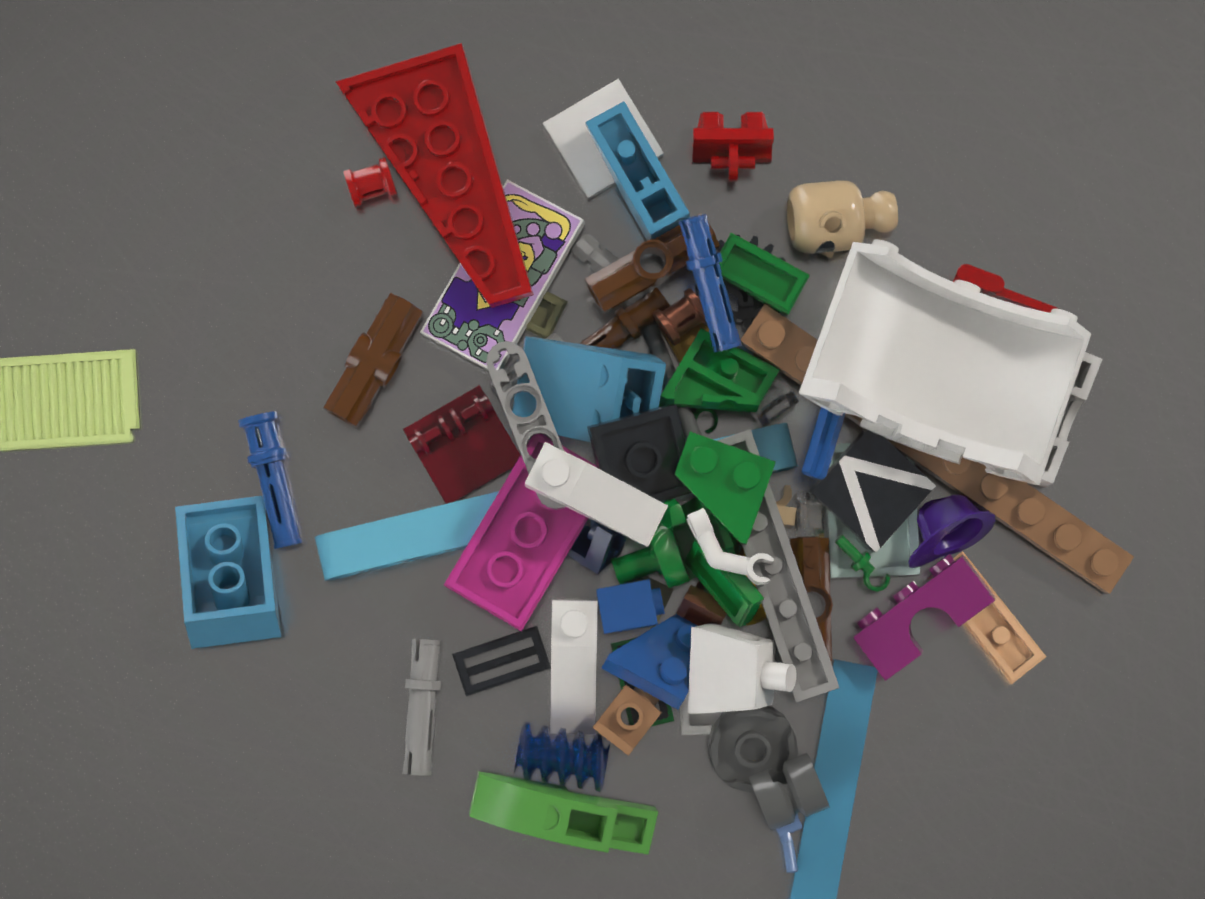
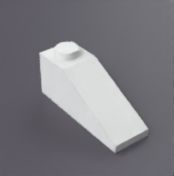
M546 442L525 482L526 488L646 547L649 546L668 505L595 466Z
M552 600L550 734H595V729L592 727L595 725L598 600Z

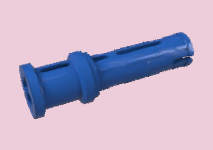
M277 411L261 413L238 420L239 427L245 429L250 450V455L247 457L248 464H251V468L257 469L264 505L275 544L274 549L303 543L302 538H300L282 461L286 460L287 452L286 448L280 446L275 425V421L278 419Z

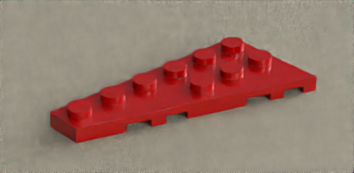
M462 43L335 81L490 307H497L533 296L534 293Z

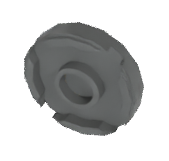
M773 706L754 710L723 712L713 724L707 742L710 764L715 773L731 788L748 793L754 792L748 776L770 767L779 772L783 770L785 761L798 755L797 739L792 725L787 717Z

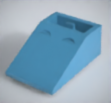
M525 336L523 350L528 358L559 436L590 442L587 426L659 407L666 364L657 356ZM524 375L519 380L517 379V384L530 382L527 375ZM528 392L515 394L512 412L518 417L532 415L536 410V399Z

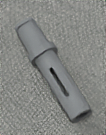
M412 639L410 679L405 680V688H409V701L406 720L405 760L402 774L431 776L432 774L431 757L435 724L436 690H441V681H437L438 654L441 640Z

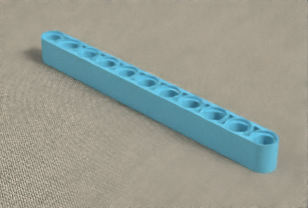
M788 423L751 430L759 455L776 462L772 474L798 467ZM725 436V437H721V438H717V439H713V440H716V441H717V440H720V439H723V438H726V437H729V436ZM499 491L314 537L324 580L330 581L466 548Z

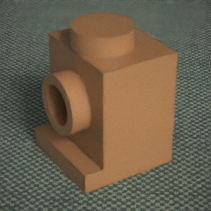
M625 685L592 728L629 756L662 713L655 707L659 699L637 687L632 690L629 686ZM632 707L638 711L639 719L636 724L626 725L622 722L621 713L625 708Z

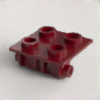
M480 385L403 429L446 504L459 500L509 471L515 466L521 456Z

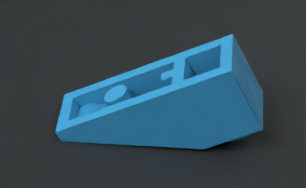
M624 101L585 122L625 203L646 240H654L679 225L678 221L690 218V212Z

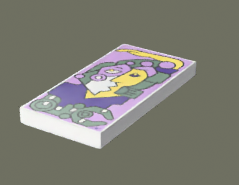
M508 179L503 187L534 295L491 308L461 263H459L420 331L423 336L488 370L486 363L487 355L494 345L505 341L518 343L527 324L533 317L543 296L585 225V221L580 217ZM507 350L499 353L500 361L494 364L496 370L503 369L510 356Z

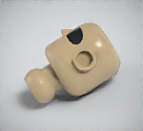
M829 181L797 185L790 191L787 201V222L793 247L802 253H821L832 258L835 251L850 250L853 242L862 243L865 229H874L882 233L893 231L898 225L896 197L890 192L879 191L871 197L862 198L859 188L850 181Z

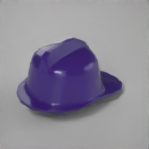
M951 495L924 503L917 516V523L923 542L910 556L908 566L910 568H917L940 557L947 556L948 554L952 555L973 546L992 530L996 522L995 515L989 511H980L970 499L963 495Z

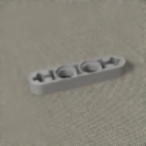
M499 342L488 352L487 368L529 474L536 461L527 451V442L535 434H545L550 437L554 447L563 450V447L524 350L514 342ZM507 350L509 356L518 355L520 359L519 362L514 364L518 380L527 375L530 382L516 384L506 392H503L501 384H509L510 381L504 369L496 370L494 364L500 361L499 353ZM519 392H528L536 399V410L528 417H518L510 408L511 399ZM536 492L539 500L546 507L555 510L565 508V506Z

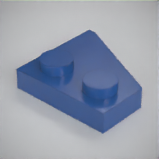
M675 614L611 652L601 668L678 710L689 691L691 627L698 625Z

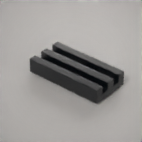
M537 626L452 654L466 697L551 669ZM532 637L534 646L469 668L465 666V659ZM536 654L538 655L539 663L473 685L471 684L469 678L471 676Z

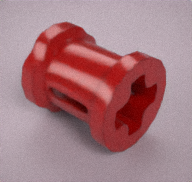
M385 157L380 158L376 165L354 172L350 169L343 171L355 207L361 206L362 201L387 193L391 197L397 195Z

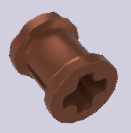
M691 288L684 291L683 298L664 311L657 309L653 312L657 324L674 346L680 343L681 336L700 323L707 325L701 301Z

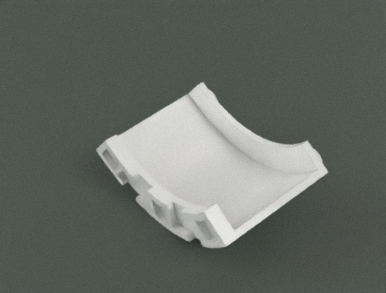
M874 239L872 244L853 242L799 394L835 415L842 416L843 413L856 415L862 418L860 427L908 447L960 464L963 456L964 459L985 465L986 473L1040 485L1091 333L1077 323L1078 317L1068 311L1052 309L1051 313L1023 307L980 293L981 288L973 283L963 280H956L954 283L900 255L898 253L899 248L890 242Z

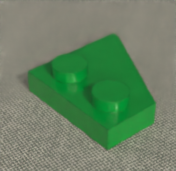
M701 328L663 390L659 403L662 405L674 403L677 407L757 412L777 379L780 370L738 347L713 352L710 332Z
M690 431L675 471V476L726 527L739 543L747 545L776 462Z

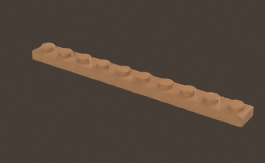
M766 304L762 306L740 339L742 346L779 369L780 372L799 385L803 383L818 341ZM851 414L845 415L860 426L862 418ZM886 438L905 457L915 462L916 465L960 495L970 499L973 504L982 510L993 513L995 519L1105 594L1112 592L1134 558L1133 555L1028 483L986 473L985 465L964 459L963 456L960 464Z

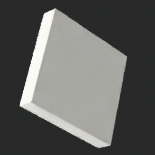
M619 78L543 122V127L588 200L616 183L585 125L586 121L624 101L657 158L659 159L664 156V152Z

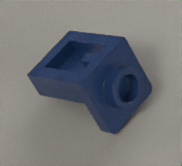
M595 521L592 527L585 526L582 529L568 556L598 575L611 563V558H617L621 554L627 537Z

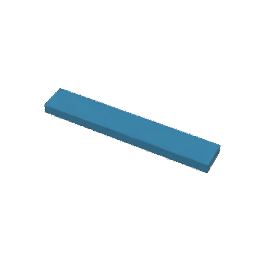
M833 659L832 667L840 688L827 692L814 761V769L830 808L808 817L804 815L796 859L798 872H794L789 899L837 898L878 670L873 666Z

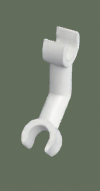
M704 508L687 515V523L695 539L698 541L708 564L712 568L747 575L748 579L756 585H766L770 582L769 578L759 577L753 571V565L757 562L772 564L774 559L770 555L758 553L750 558L723 552Z

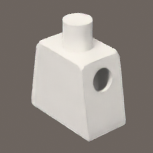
M715 623L691 627L688 713L744 711L772 705L774 690L787 692L793 690L796 683V668L793 664L775 662L776 644L771 639Z

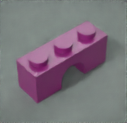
M948 554L928 569L933 577L918 587L913 580L892 596L897 603L883 614L876 607L856 622L861 630L855 633L853 638L885 681L923 653V649L915 640L911 631V621L917 612L929 607L939 608L945 611L955 624L960 627L995 601L996 597L964 555L954 560L951 554Z

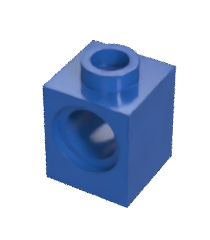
M650 579L596 589L604 635L658 625L656 616L665 614L660 587L651 589Z

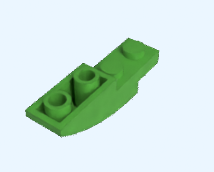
M478 771L469 816L501 828L561 844L606 853L609 852V848L648 855L658 810L655 806L568 792L566 786Z

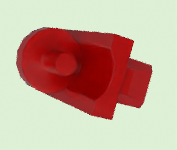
M702 112L698 127L693 128L692 162H711V169H728V182H737L738 169H755V163H771L772 145L774 142L773 128H768L763 112H746L742 114L741 128H724L723 114L719 112Z

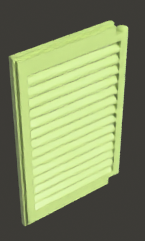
M135 349L0 358V451L133 442L132 429H140Z

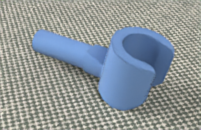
M798 814L795 815L793 823L776 829L783 845L787 873L798 872L794 843L790 835L803 828Z

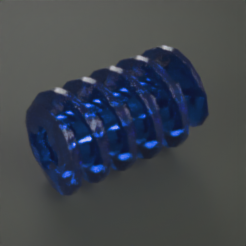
M524 722L518 743L514 773L518 766H522L524 779L530 780L535 770L539 769L542 782L548 783L554 771H556L559 783L562 786H566L570 777L574 774L577 787L580 789H584L589 778L592 777L595 790L601 792L604 785L610 744L607 748H604L602 735L595 734L590 745H586L583 731H578L573 741L568 742L565 728H560L555 738L550 739L547 725H542L538 734L533 736L530 723Z

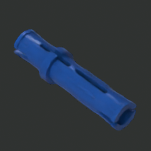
M702 214L680 220L678 223L689 260L686 261L687 269L692 270L696 281L706 324L710 332L713 352H718L740 346L742 343L736 329L734 315L719 264V262L723 261L721 252H716L707 214Z

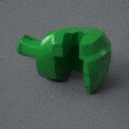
M696 496L683 505H680L677 500L672 498L663 502L668 507L649 546L618 558H611V562L620 585L655 572L663 575L668 588L681 586L690 582L691 579L697 578L685 563V559L695 541V537L686 519L688 518L687 515L704 508L709 517L719 544L727 553L739 555L738 546L740 543L703 506Z

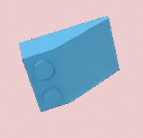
M263 495L175 507L184 623L191 649L281 637L267 512Z

